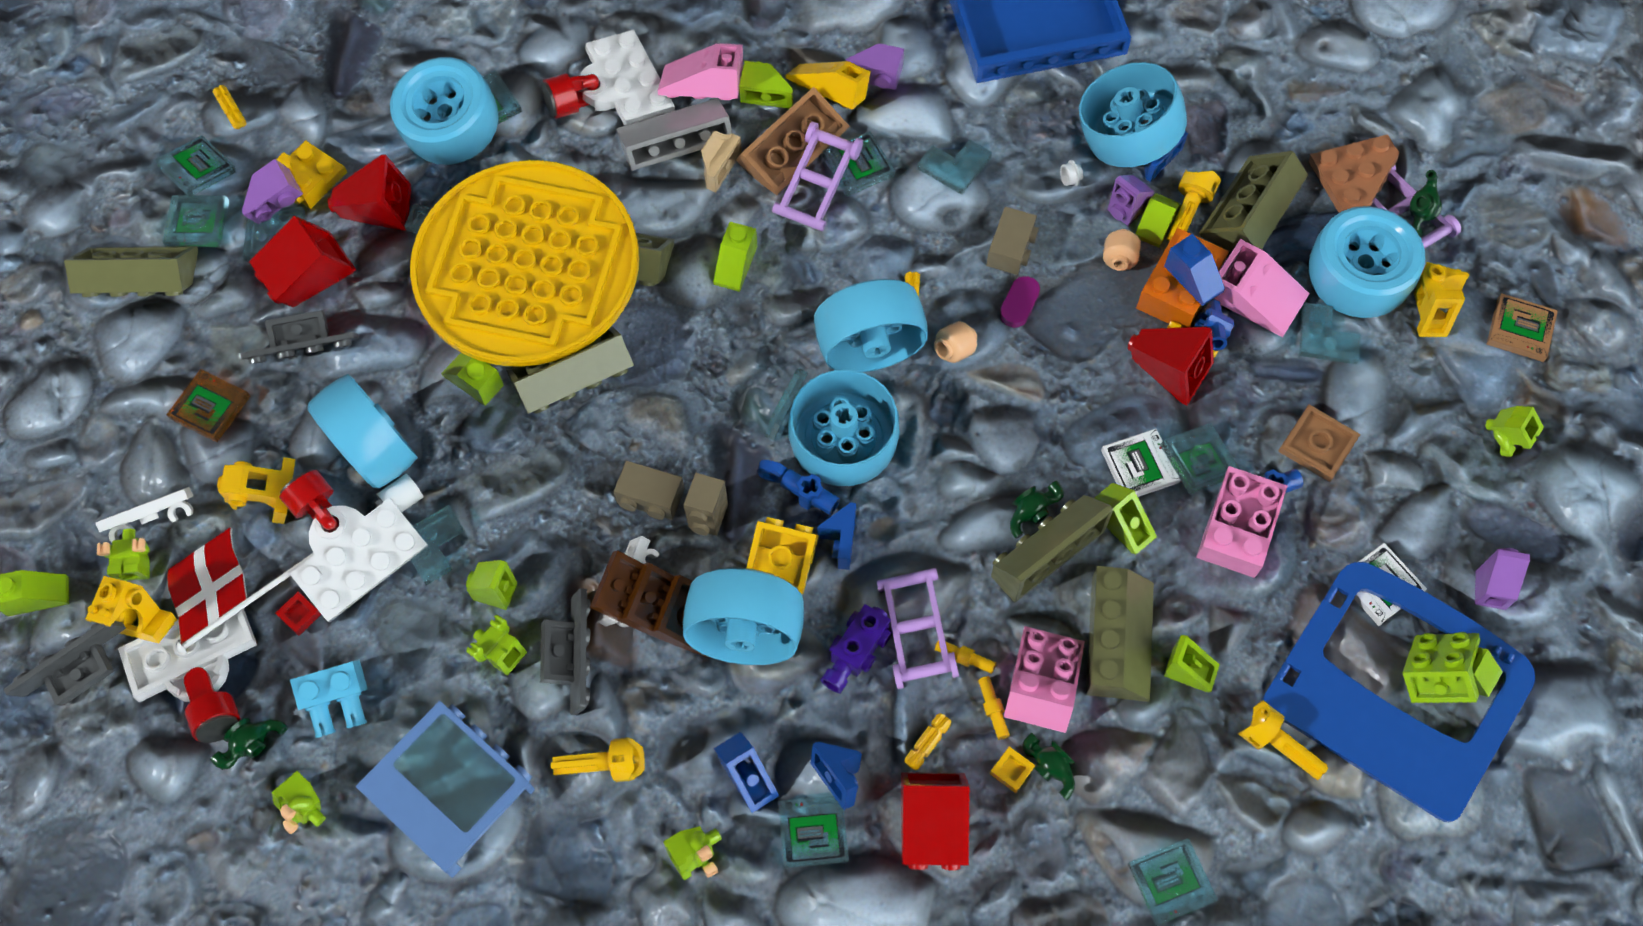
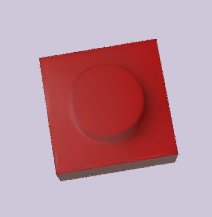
M297 592L275 613L298 636L322 615L300 592Z

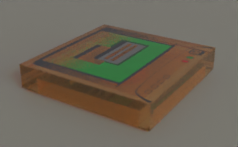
M200 369L166 415L170 420L218 442L251 396L247 391Z

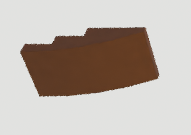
M618 550L612 552L590 608L650 636L708 657L688 645L683 636L684 609L689 588L693 581L682 575L674 576L651 563L643 564Z

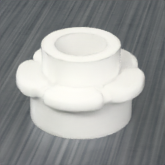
M1069 160L1068 164L1061 166L1060 175L1065 186L1073 185V187L1079 185L1080 180L1083 179V170L1080 164H1075L1073 160Z

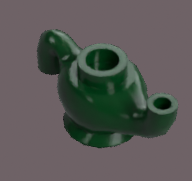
M1434 170L1427 171L1425 186L1414 194L1410 202L1409 210L1413 217L1411 226L1420 237L1423 234L1420 228L1421 223L1435 219L1442 211V203L1437 190V174Z
M1057 480L1047 487L1049 489L1048 492L1036 491V486H1033L1023 492L1013 502V505L1017 506L1010 521V530L1015 539L1024 534L1021 530L1022 523L1033 520L1035 524H1038L1050 514L1047 508L1063 498L1064 490Z
M244 718L235 723L226 732L224 741L228 742V750L225 753L216 752L210 758V761L217 768L225 770L234 766L240 757L248 756L249 758H254L264 750L265 744L263 741L268 732L276 731L279 735H282L288 730V726L279 720L270 719L250 723L249 718Z
M1030 733L1022 744L1023 752L1036 760L1038 764L1034 769L1047 782L1053 778L1063 783V789L1059 793L1068 801L1075 789V780L1070 768V764H1075V762L1054 741H1052L1051 746L1041 747L1038 744L1040 740L1033 733Z

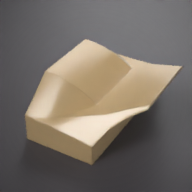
M714 130L701 149L707 189L716 193L736 163L737 157L742 153L740 136L735 134L726 135Z

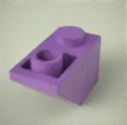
M878 43L847 58L846 61L870 71L869 85L896 90L904 63V48Z
M274 159L252 174L242 208V213L245 217L260 224L271 219L273 214L293 204L295 199L303 195L290 169Z
M1134 175L1118 176L1115 180L1107 210L1116 220L1122 221L1129 226L1145 211L1154 191Z
M1513 548L1497 549L1476 570L1474 605L1506 610L1517 601L1530 562V554L1519 553L1518 550Z

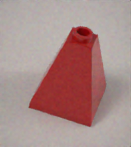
M386 154L380 155L332 188V195L328 197V207L331 212H336L341 219L397 230H408L411 183Z
M1209 327L1141 329L1139 334H1134L1128 343V350L1131 351L1132 360L1184 405L1189 404L1214 363L1212 329Z

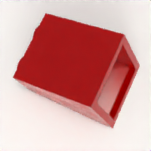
M295 215L249 261L256 271L254 273L256 278L268 289L267 294L270 299L277 304L283 303L291 307H295L351 275L356 270L330 231Z
M901 772L902 865H908V868L914 870L927 869L928 865H941V868L944 870H959L961 866H969L970 786L965 773Z

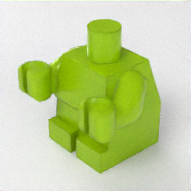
M1514 406L1502 409L1495 419H1487L1485 424L1487 430L1494 432V438L1500 445L1501 456L1511 457L1516 450L1514 445L1531 449L1537 440L1536 437L1540 435L1544 428L1534 407Z
M495 615V620L491 619V626L486 632L482 629L475 631L473 638L477 643H471L472 647H467L466 652L478 662H484L488 659L495 668L508 676L517 663L526 655L527 651L515 637L508 634L510 628L507 625V621L501 616Z

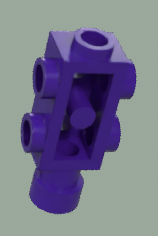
M864 604L859 612L855 610L846 623L848 629L843 636L837 635L829 649L831 651V661L835 664L831 669L828 668L820 679L828 689L841 694L848 684L847 678L850 674L858 677L861 671L867 673L876 659L872 654L878 646L884 648L892 636V632L889 631L891 619L888 618L885 611L874 606L871 608ZM865 621H868L874 626L867 627L864 625ZM849 645H855L857 651L850 652L847 648Z

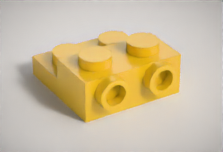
M306 140L290 156L283 152L276 159L290 169L303 195L295 199L294 203L298 205L302 203L310 209L348 173L344 165Z
M766 517V522L757 521L746 568L767 572L785 579L796 587L801 594H804L819 535L812 534L813 527L796 524L795 529L783 527V520Z

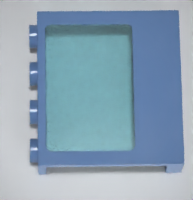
M439 701L355 787L445 873L453 878L461 869L457 862L524 790L531 794L535 789L529 782L532 776L522 766L518 764L514 769L507 762L510 756L497 744L491 748L484 741L488 736L478 726L473 724L469 728L462 721L466 716L456 706L451 704L447 708Z

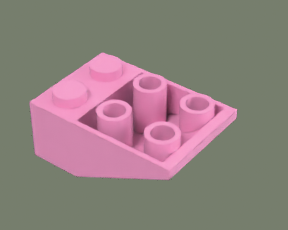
M716 43L666 64L658 87V95H666L670 98L689 96L695 99L709 97L725 101L738 99L739 84L743 70V45Z
M1240 239L1219 271L1225 290L1214 299L1220 301L1222 306L1283 338L1310 293L1265 251Z
M1228 466L1196 558L1255 578L1264 565L1287 485Z
M1024 626L1004 717L1066 733L1074 708L1085 641Z

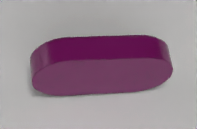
M1022 276L1013 282L1000 311V318L1006 326L1017 328L1027 322L1040 293L1039 283L1034 278Z

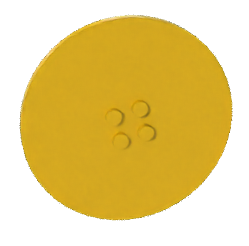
M543 160L514 161L499 164L471 175L450 189L429 211L420 226L412 248L410 261L412 290L428 324L452 348L476 360L495 365L519 367L540 365L565 358L582 350L597 340L615 323L629 302L636 285L639 270V245L634 225L626 208L616 194L597 178L580 169L558 162Z

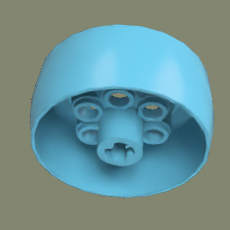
M439 57L428 59L415 65L397 82L390 100V114L400 137L415 154L431 163L451 165L471 159L484 150L491 142L497 130L499 120L498 108L489 84L474 66L457 58ZM456 93L454 98H448L449 94ZM431 99H437L436 103L429 104ZM425 116H431L428 121L423 119Z
M1147 62L1129 63L1105 72L1088 86L1079 104L1080 124L1090 149L1099 160L1116 167H1136L1158 160L1179 143L1187 125L1184 97L1175 78L1166 68ZM1149 120L1147 123L1141 124L1142 121ZM1126 126L1129 127V128L1126 129V130H1121L1123 127H1126Z
M1371 206L1353 207L1341 211L1332 217L1319 233L1310 254L1308 274L1316 294L1334 310L1352 317H1379L1401 305L1416 287L1425 264V249L1417 231L1404 218L1394 212ZM1349 245H1354L1357 250H1350ZM1374 245L1379 251H1372L1369 246ZM1387 261L1391 266L1384 267L1381 262Z
M895 279L868 280L847 286L829 296L817 308L814 314L815 333L821 354L827 365L833 370L869 372L895 365L917 353L924 346L928 338L925 312L914 287L906 282Z
M834 370L822 373L811 379L800 389L795 397L788 420L789 441L793 454L802 469L809 475L814 474L821 478V482L834 486H854L878 476L888 466L894 456L900 435L899 414L894 399L887 388L877 379L854 370ZM825 417L829 418L828 422L820 423ZM867 430L870 436L863 438L859 435V432ZM829 435L833 440L830 443H824L821 441V438ZM846 442L853 445V448L849 451L842 448V445Z
M349 374L326 386L308 403V411L322 431L353 468L373 488L380 489L406 471L418 458L395 429V423L378 403L375 404Z
M722 568L706 572L696 577L689 588L683 617L684 639L688 645L701 654L724 662L741 665H770L790 659L796 653L804 623L803 596L796 587L785 579L759 570Z

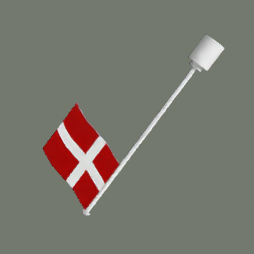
M404 474L376 494L378 500L374 503L378 507L390 498L400 511L403 512L422 499L423 494L409 475ZM231 527L169 568L167 573L168 590L179 618L181 643L177 644L178 652L186 653V648L291 576V572L314 556V552L249 598H247L245 576L234 551L233 529Z

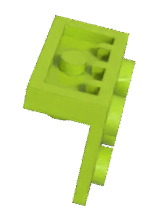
M1426 633L1415 636L1402 672L1411 703L1477 702L1479 692L1472 667L1481 640L1478 633Z

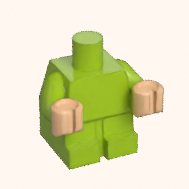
M123 529L122 540H113L112 545L108 542H103V544L97 543V555L109 558V566H107L108 576L123 581L150 579V560L148 556L150 548L145 539L136 538L135 529Z
M298 771L271 792L274 805L280 810L281 816L285 819L283 821L284 829L289 834H293L298 829V823L300 822L305 825L310 820L317 827L326 819L320 812L322 810L321 803L312 785Z
M698 826L679 831L663 841L670 860L684 881L692 876L691 872L697 867L702 868L707 878L718 873L715 863L713 861L709 863V859L714 855L712 845L722 839L716 828L705 834L701 827Z

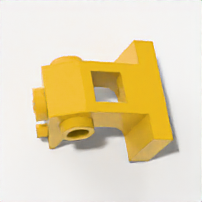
M1426 263L1414 291L1420 315V322L1417 326L1419 337H1448L1465 301L1462 288L1469 277V273L1439 264ZM1439 308H1448L1447 313Z
M283 457L281 470L255 467L245 461H237L234 465H224L223 474L219 476L217 482L218 492L234 510H237V507L246 506L247 501L265 503L274 508L272 523L284 524L288 508L279 496L282 488L293 479L296 459ZM257 479L266 481L265 491L246 488L247 480Z
M103 576L93 602L87 609L88 613L85 618L87 621L104 624L109 627L114 621L123 622L126 629L120 632V634L158 644L177 621L172 612L161 610L142 586ZM138 617V626L132 625Z

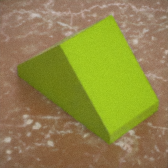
M1155 193L1148 202L1135 234L1140 240L1160 248L1181 203Z
M1181 635L1172 649L1164 677L1204 692H1211L1220 664L1187 635Z

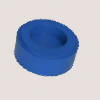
M761 460L757 474L767 481L780 483L788 469L778 462Z

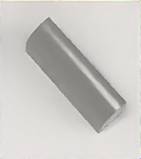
M718 98L616 128L631 171L699 151L703 148L714 130L726 135L733 134L729 116Z

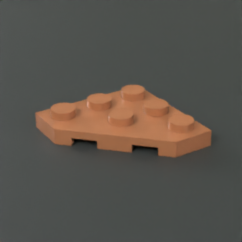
M1387 134L1310 154L1309 163L1338 213L1353 207L1373 205L1377 193L1382 189L1390 170L1398 160L1399 151Z

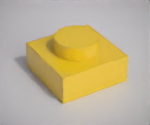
M1009 746L990 771V775L1014 793H1017L1033 771L1035 765Z

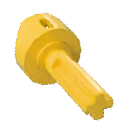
M1187 169L1185 170L1178 186L1179 192L1185 197L1167 236L1168 241L1171 240L1177 228L1188 231L1200 203H1209L1213 200L1221 182L1220 176L1216 172H1189Z
M1264 700L1253 707L1251 725L1239 732L1238 735L1256 749H1261L1270 743L1313 778L1319 780L1327 772L1328 765L1281 729L1284 721V716Z
M629 737L614 738L610 742L609 752L553 756L551 769H553L554 776L610 770L615 782L632 781L645 770L643 746Z

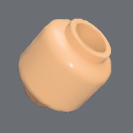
M1120 229L1110 233L1105 240L1103 249L1105 264L1117 271H1126L1135 267L1139 261L1141 250L1139 237L1127 229Z
M961 321L954 322L937 332L934 342L935 351L943 360L950 363L959 362L976 351L977 334L968 324Z

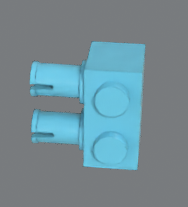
M360 659L290 680L298 710L305 709V711L310 713L315 738L336 732L328 705L331 704L330 701L335 699L341 703L347 729L367 723L359 699V695H362L361 692L368 689Z

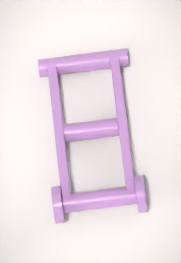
M812 121L805 135V142L808 145L781 203L775 202L772 213L823 231L826 226V221L823 220L850 159L857 160L863 140L856 138L854 142L819 130V124ZM818 141L845 151L833 179L805 169ZM800 179L828 189L815 217L788 207Z
M1394 165L1388 174L1387 180L1406 199L1391 207L1388 211L1401 215L1410 209V202L1416 191L1395 171L1396 166ZM1376 198L1374 199L1371 207L1387 210ZM1439 214L1435 219L1430 220L1437 228L1423 236L1421 240L1425 249L1446 235L1455 237L1461 232V225L1454 216L1447 215L1442 217Z
M936 568L877 580L879 592L885 591L899 664L893 665L897 689L904 688L903 682L952 672L953 678L959 677L954 652L948 653L933 584L934 580H939ZM927 582L933 615L897 622L891 590ZM936 627L943 661L907 668L900 635Z

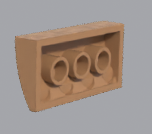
M813 87L737 157L736 161L754 179L775 195H778L790 183L808 145L805 142V135L812 121L819 124V130L838 137L850 126ZM818 141L806 167L830 145Z

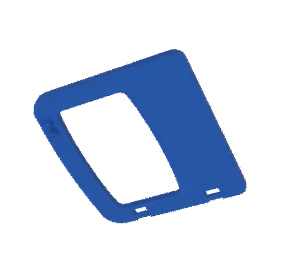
M1354 562L1345 566L1337 575L1324 599L1266 690L1262 700L1284 716L1283 722L1440 821L1453 822L1461 816L1530 694L1535 682V672L1530 661L1523 654L1456 609L1376 566L1366 562ZM1337 591L1347 596L1340 609L1330 603ZM1366 591L1382 598L1445 634L1457 632L1479 634L1481 639L1479 647L1490 651L1503 671V683L1469 742L1463 743L1413 718L1366 689L1325 658L1323 649L1358 592ZM1290 668L1300 673L1292 687L1283 682Z

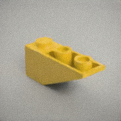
M849 61L799 64L787 73L785 78L809 90L814 87L823 97L840 104L842 107L853 110L866 98L870 71Z

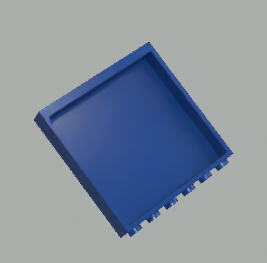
M949 0L976 84L1126 55L1128 53L1131 35L1117 0Z

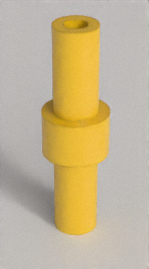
M938 640L935 646V651L941 653ZM946 642L948 653L954 652L956 663L966 667L972 665L991 674L994 672L997 662L975 654L974 649L964 645L958 647Z
M990 676L982 677L978 682L985 700L983 707L986 716L991 718L997 739H1005L1010 734L1002 714L1005 712L1002 701L996 696Z

